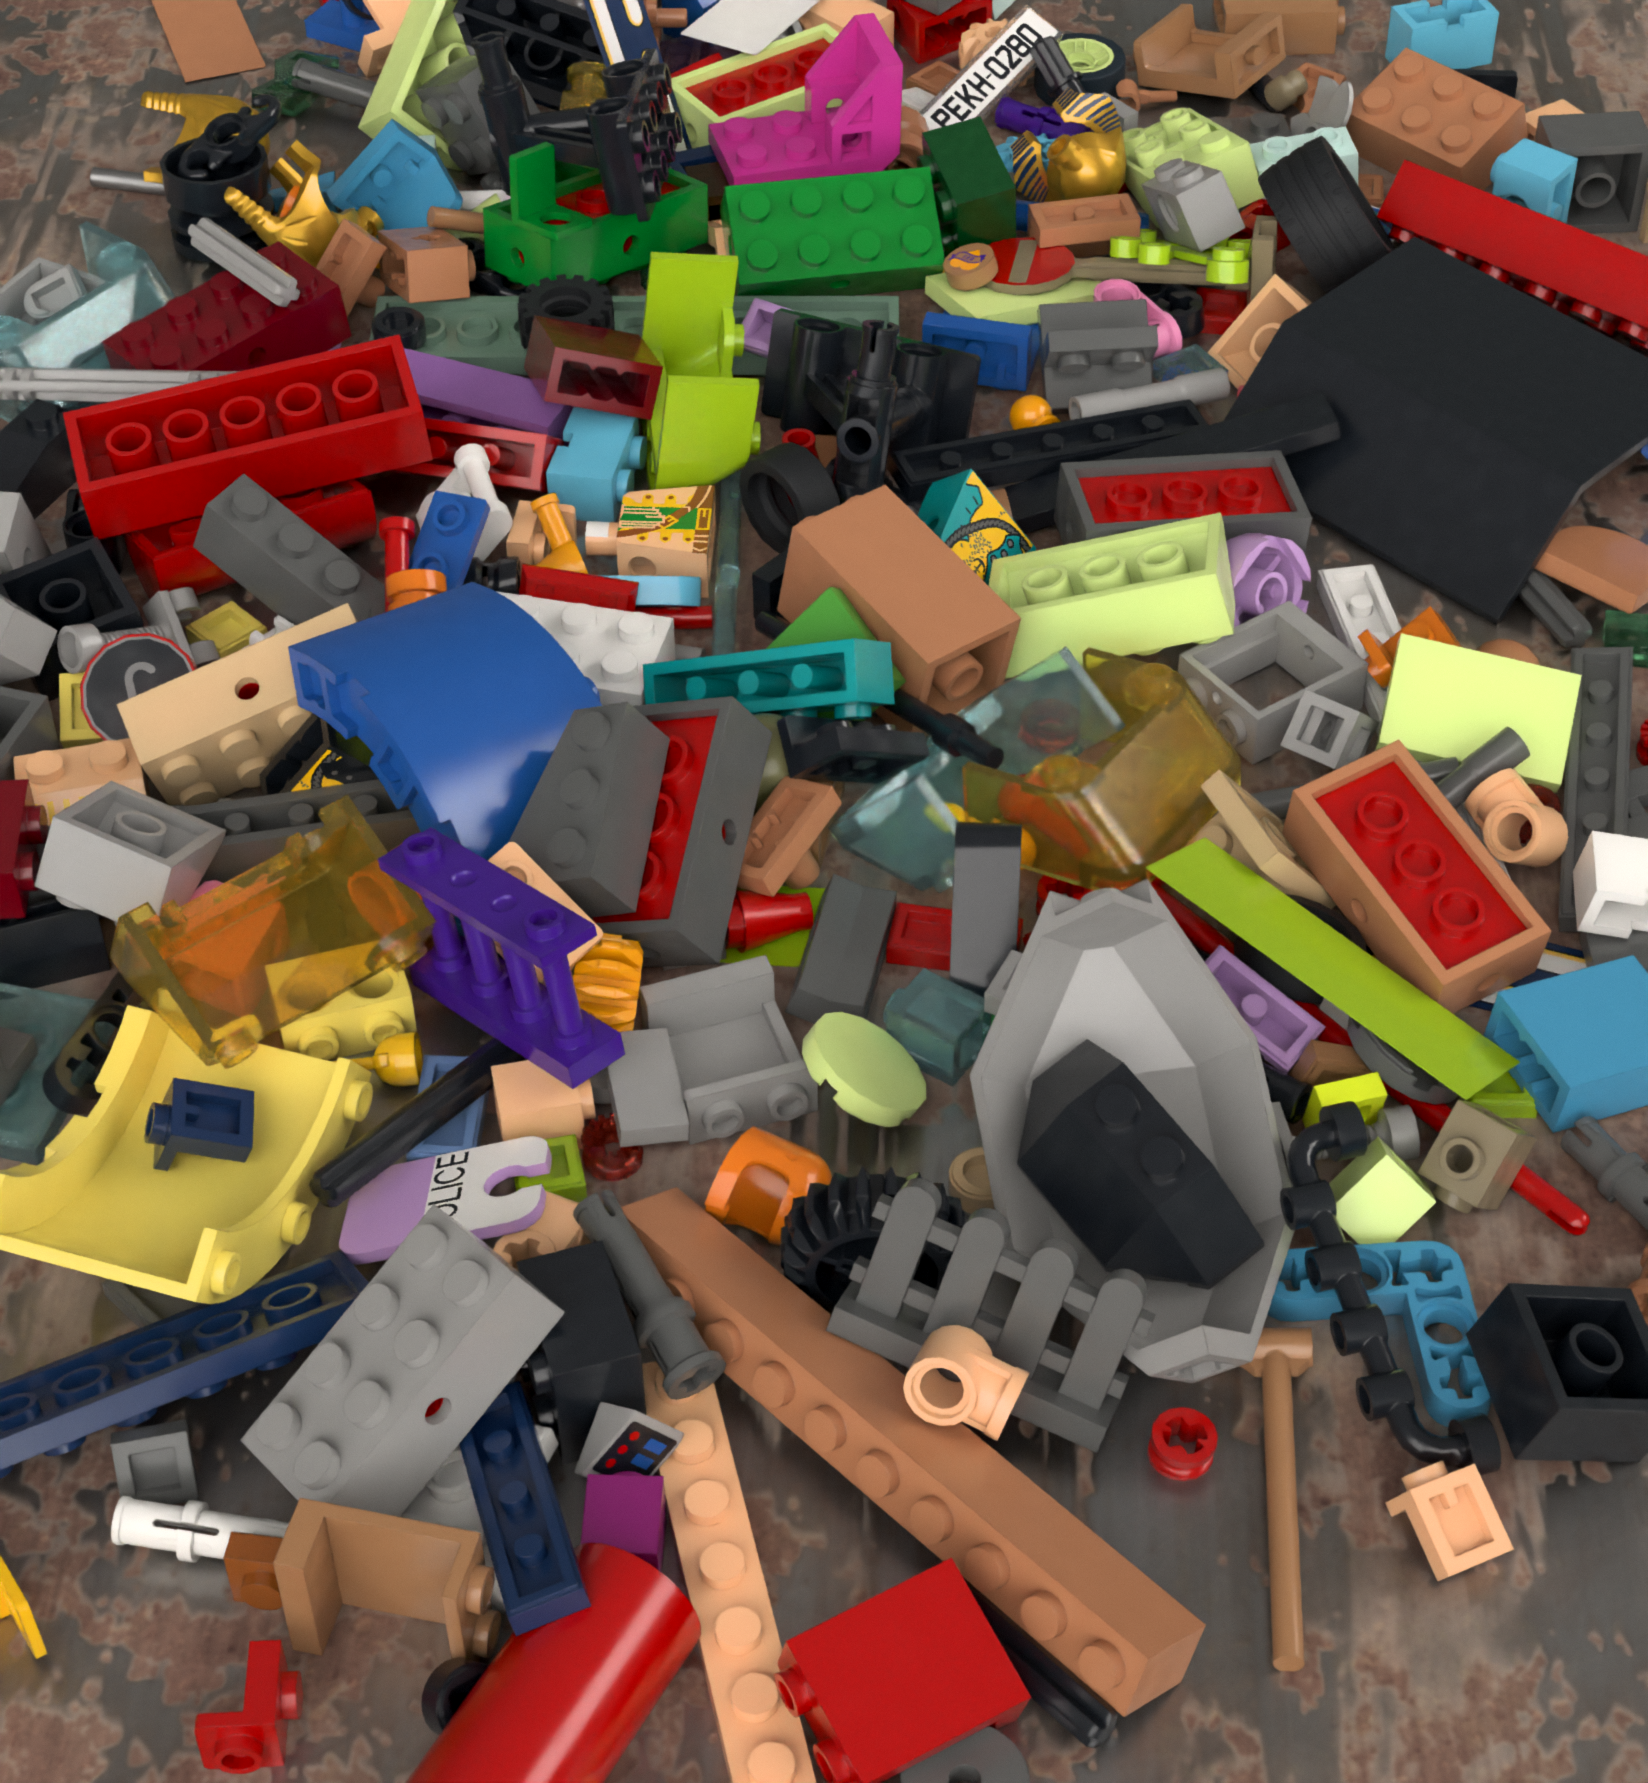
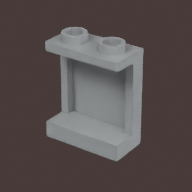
M766 955L639 987L642 1030L667 1028L689 1121L688 1142L690 1145L714 1138L728 1137L736 1132L748 1130L752 1126L759 1127L778 1121H788L800 1115L818 1111V1083L810 1076L806 1063L801 1058L775 1001L774 972Z

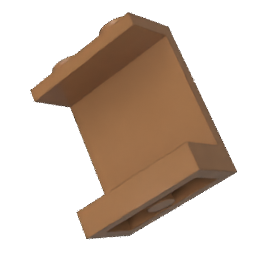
M299 1498L273 1561L293 1650L322 1656L342 1604L446 1624L451 1659L463 1657L479 1662L481 1657L491 1658L499 1638L501 1613L500 1611L492 1610L491 1597L494 1588L495 1571L493 1567L485 1565L481 1533Z

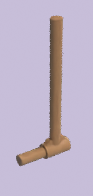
M1263 1327L1252 1362L1241 1365L1239 1368H1244L1254 1377H1262L1273 1666L1280 1671L1294 1672L1304 1667L1305 1659L1291 1377H1299L1309 1367H1313L1312 1327Z

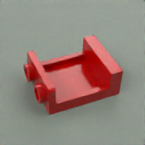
M952 1557L785 1641L778 1660L780 1671L775 1673L774 1676L778 1692L788 1711L795 1718L804 1714L818 1740V1743L813 1745V1753L827 1783H881L988 1726L999 1730L1018 1720L1031 1699L1028 1690Z

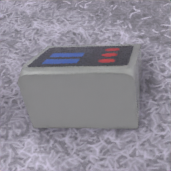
M600 1402L574 1473L586 1479L588 1474L612 1475L622 1471H632L642 1475L653 1476L678 1447L684 1433L636 1410Z

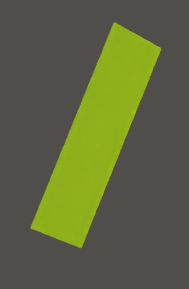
M1206 837L1145 867L1463 1099L1468 1100L1520 1063L1516 1058Z

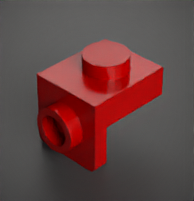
M281 1640L249 1641L243 1711L200 1713L196 1715L194 1734L205 1768L211 1770L220 1769L232 1774H246L254 1772L260 1767L285 1766L288 1720H298L301 1718L303 1687L301 1672L299 1670L288 1671Z

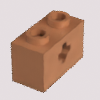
M426 226L378 231V241L387 247L379 260L380 279L385 286L408 303L470 298L469 282L475 280L476 266L471 250H468V245L442 228Z

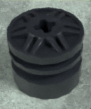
M236 135L227 137L220 144L231 141ZM197 138L177 144L164 153L159 164L166 200L171 204L168 210V217L172 227V241L177 252L189 259L201 262H215L191 245L192 236L188 234V228L191 224L197 225L201 218H209L256 252L268 246L257 235L256 231H253L251 226L245 223L244 218H241L239 213L234 211L232 206L228 205L224 199V193L227 188L234 187L274 216L275 205L272 196L268 193L272 185L268 157L264 146L257 143L248 157L234 164H222L219 170L211 171L208 168V162L196 165L192 170L204 169L208 172L206 181L182 179L177 169L182 153Z

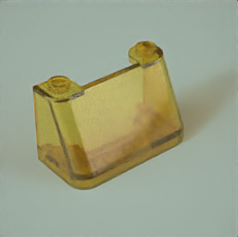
M348 794L319 810L318 816L324 823L321 829H316L303 838L299 832L288 837L283 852L179 907L173 899L162 905L160 916H158L149 902H146L118 917L110 952L111 961L129 986L206 1066L221 1063L224 1069H229L240 1064L259 1048L258 1041L391 966L394 972L402 971L416 963L426 954L428 949L424 942L430 936L436 920L413 889L380 869L378 858L388 852Z

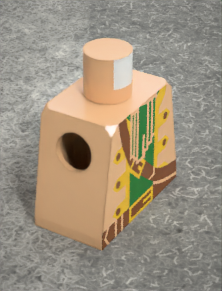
M705 485L630 491L626 493L622 499L619 522L587 521L585 532L586 555L617 556L618 575L700 577L701 598H709L717 533L715 486Z

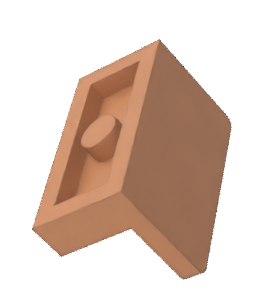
M1128 193L1028 204L1027 237L1035 238L1039 248L1065 246L1074 254L1075 258L1110 254V237L1112 236L1140 237L1141 218Z

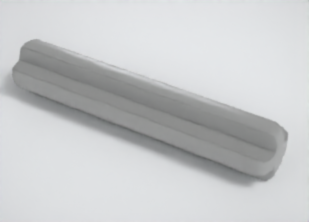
M201 218L197 225L191 224L189 226L188 234L192 236V246L279 307H287L291 300L297 301L300 291L296 288L297 280L215 222L209 218Z

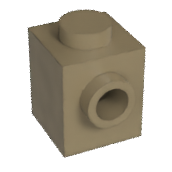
M1457 1100L1417 1173L1437 1184L1432 1192L1436 1198L1463 1213L1470 1214L1473 1206L1482 1209L1498 1210L1535 1144L1537 1137L1480 1104Z

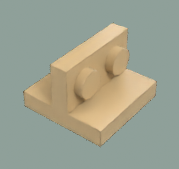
M1220 769L1201 785V788L1219 813L1181 845L1179 849L1206 837L1284 894L1301 896L1321 903L1330 909L1336 906L1335 902L1282 834L1284 823L1280 818Z

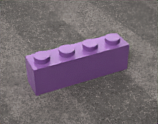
M404 348L425 418L547 434L563 440V430L574 406L543 401L531 379ZM564 441V446L568 447L570 442Z

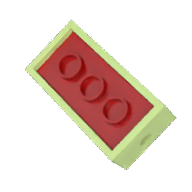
M823 23L771 42L757 55L743 52L671 78L672 89L692 149L710 145L708 142V124L725 122L734 117L750 119L772 116L779 111L785 110L805 111V75L839 35V32L827 23ZM838 98L832 99L828 102L826 108L841 106L842 100Z

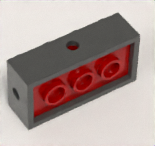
M1281 450L1065 462L1060 464L1054 521L1063 545L1221 512L1226 541L1245 533H1261L1292 540L1304 551V554L1306 552L1312 516Z
M733 696L633 706L670 738L635 913L592 917L591 919L602 929L603 933L622 935V939L639 941L644 952L642 968L719 964L772 732Z

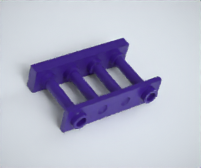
M432 827L409 836L403 841L402 845L378 858L382 871L421 894L435 946L432 950L407 964L414 986L572 1089L625 1055L621 1033L580 1008L567 954L597 936L595 924ZM454 915L460 919L465 937L459 935ZM494 940L501 944L504 960L498 957ZM535 966L542 969L546 986L538 982Z

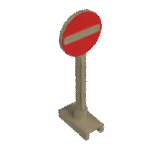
M1256 216L1248 251V283L1222 284L1208 282L1205 280L1206 265L1185 260H1170V264L1149 265L1138 263L1137 258H1075L1074 254L1065 246L1039 248L1035 238L1024 237L1009 238L989 244L994 251L998 263V272L983 287L999 293L1025 295L1054 290L1069 282L1071 278H1087L1095 281L1123 279L1141 283L1225 286V290L1247 291L1248 306L1272 276L1276 274L1278 220L1275 216Z

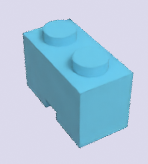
M1427 0L1391 6L1385 58L1391 63L1405 48H1408L1451 69H1471L1472 67L1491 64L1499 12L1488 0H1442V5L1430 7Z
M573 407L563 430V441L570 443L568 447L557 445L546 471L548 494L556 493L560 501L559 504L574 506L576 509V520L616 522L621 509L623 495L634 491L635 470H642L645 466L647 438L639 436V424L636 417Z

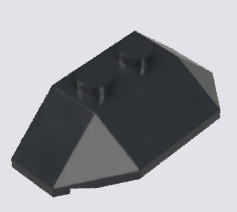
M458 0L453 14L469 55H475L471 44L474 37L488 32H502L505 38L504 44L508 60L536 104L556 111L578 108L606 92L601 73L606 67L587 11L557 0Z
M1086 1039L1033 1080L1017 1165L1106 1272H1112L1117 1269H1130L1145 1279L1188 1283V1286L1209 1290L1265 1246L1263 1239L1214 1165L1124 1062Z

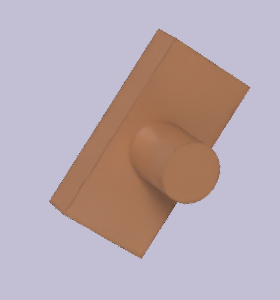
M343 218L316 269L339 285L348 317L356 302L368 308L376 307L377 297L384 296L385 285L383 281L373 276L372 273L387 247L359 225Z
M785 776L779 782L752 819L737 888L774 897L784 882L791 889H802L811 885L817 879L820 867L809 848L842 804L833 786L803 779H792L790 776Z

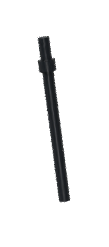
M769 610L762 611L755 620L756 630L773 641L791 625V623ZM900 688L894 692L895 704L883 706L931 735L935 746L954 757L964 755L988 771L996 770L1003 762L1004 751L977 735L974 725L954 713L944 715Z

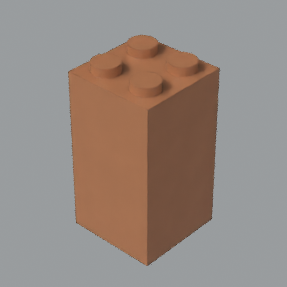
M886 485L863 495H855L837 507L817 516H808L797 525L792 526L777 611L789 623L792 624L829 587L841 588L877 641L891 642L892 662L906 680L900 689L944 715L954 713L961 718H965L1000 699L1021 617ZM879 706L875 710L887 724L895 725L897 731L924 733L925 737L929 736L926 732L883 706Z

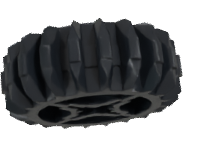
M892 1166L884 1174H869L864 1167H861L858 1176L848 1178L834 1172L829 1185L810 1183L807 1196L793 1198L792 1209L785 1216L784 1227L780 1231L781 1267L784 1269V1276L826 1311H833L835 1305L852 1281V1279H849V1276L859 1255L869 1260L873 1256L885 1224L884 1221L872 1216L878 1199L882 1193L894 1198L907 1180L922 1178L920 1172L913 1173L904 1178L896 1176ZM933 1183L940 1191L942 1198L937 1218L963 1228L969 1216L965 1215V1212L962 1210L960 1198L947 1196L943 1183ZM928 1241L913 1279L939 1290L953 1252Z

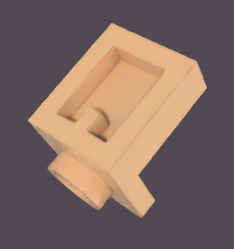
M519 500L513 524L506 541L507 557H519L521 572L523 563L537 565L552 552L538 515L533 513L530 506L532 501ZM558 504L572 540H574L578 547L576 509L572 505Z
M1443 1461L1417 1470L1401 1478L1407 1491L1385 1503L1391 1517L1406 1511L1437 1581L1514 1550L1475 1463L1452 1473H1448Z

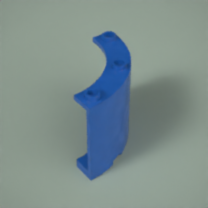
M475 582L467 583L288 646L298 706L326 721L346 740L358 736L374 754L371 756L369 766L384 786L397 810L409 807L420 832L432 827L487 861L509 842L574 710L603 706L600 702L599 691L594 682L581 673L571 657L543 626L510 599ZM454 915L459 935L465 937L461 921Z

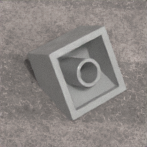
M110 781L53 816L35 887L56 895V899L67 907L78 910H90L113 920L114 924L124 932L153 937L181 916L220 848L226 830L114 781Z

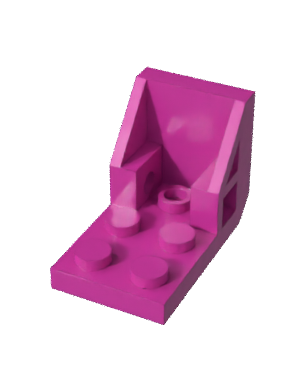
M875 14L854 15L805 75V111L785 110L779 111L772 116L750 119L734 117L725 122L708 124V142L729 186L883 171L900 154L903 63ZM838 98L842 100L841 106L826 108L828 102L832 99Z

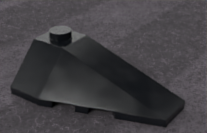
M40 399L33 401L0 430V491L21 493L34 520L77 481L63 417L64 412L72 410Z

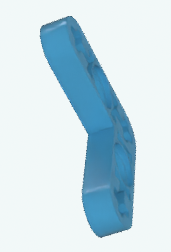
M1427 1240L1354 1245L1360 1258L1362 1272L1371 1275L1378 1283V1286L1367 1290L1371 1304H1377L1384 1316L1402 1315L1424 1406L1428 1414L1437 1423L1446 1427L1449 1426V1422L1453 1419L1477 1413H1484L1487 1416L1492 1400L1466 1336V1333L1475 1324L1478 1317L1464 1264L1459 1254L1450 1246L1438 1241ZM1317 1247L1288 1250L1279 1280H1291L1293 1288L1298 1290L1287 1291L1285 1284L1278 1280L1268 1316L1279 1321L1289 1322L1329 1320L1332 1313L1343 1311L1334 1289L1317 1293L1309 1282L1305 1268V1252ZM1420 1271H1430L1432 1278L1439 1282H1428L1426 1274ZM1393 1272L1397 1273L1396 1284H1400V1286L1392 1285ZM1435 1323H1447L1458 1329L1463 1339L1452 1344L1439 1343L1427 1335L1425 1328ZM1459 1368L1457 1378L1461 1392L1464 1395L1471 1396L1470 1398H1458L1455 1389L1448 1388L1451 1370Z

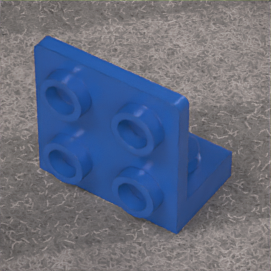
M946 310L943 311V314L927 312L922 323V342L975 354L980 357L981 364L977 385L990 386L1003 391L1027 390L1040 352L1038 323L1022 325L950 315Z

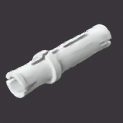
M122 1496L114 1511L111 1538L112 1542L116 1545L129 1544L176 1552L178 1560L194 1563L201 1556L223 1559L231 1532L283 1538L289 1522L211 1511L207 1502L189 1500L185 1506H178ZM166 1526L177 1527V1528L190 1529V1530H193V1531L203 1532V1533H208V1532H209V1533H216V1534H218V1535L213 1536V1535H207V1534L194 1533L193 1531L180 1530V1529L174 1530V1529H168V1528H164V1527H166Z

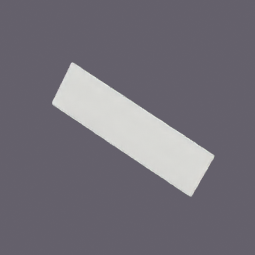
M720 0L682 31L681 35L757 55L820 0Z

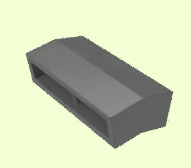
M833 873L820 898L813 926L810 930L786 1006V1013L813 1024L825 1013L844 1012L867 1020L886 955V946L896 910L897 891L863 886Z

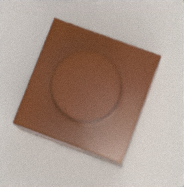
M231 1532L223 1559L234 1601L245 1602L261 1610H277L283 1607L273 1567V1561L283 1538Z

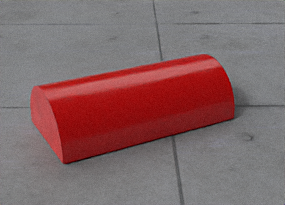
M356 479L275 497V499L339 550L373 539L376 536L377 520L371 491ZM203 515L123 534L132 563L149 599L158 591L168 590L170 592L178 588L191 587L194 589L196 596L238 583L193 547Z
M590 1542L576 1546L574 1551L591 1607L518 1636L513 1631L405 1783H604L699 1641L701 1624L692 1604L668 1577L634 1554L603 1543Z

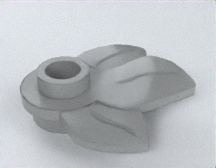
M1320 75L1309 112L1300 113L1291 118L1290 130L1292 136L1312 133L1323 127L1339 128L1346 126L1354 101L1351 82L1344 81L1339 85L1330 77Z

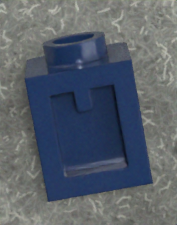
M173 1078L162 1103L153 1102L146 1119L145 1143L155 1144L153 1168L168 1171L177 1152L245 1163L253 1148L254 1091Z

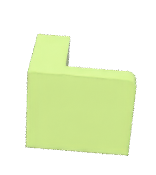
M1379 1136L1367 1146L1365 1155L1356 1157L1329 1183L1336 1202V1218L1339 1226L1358 1244L1396 1242L1436 1203L1427 1182Z

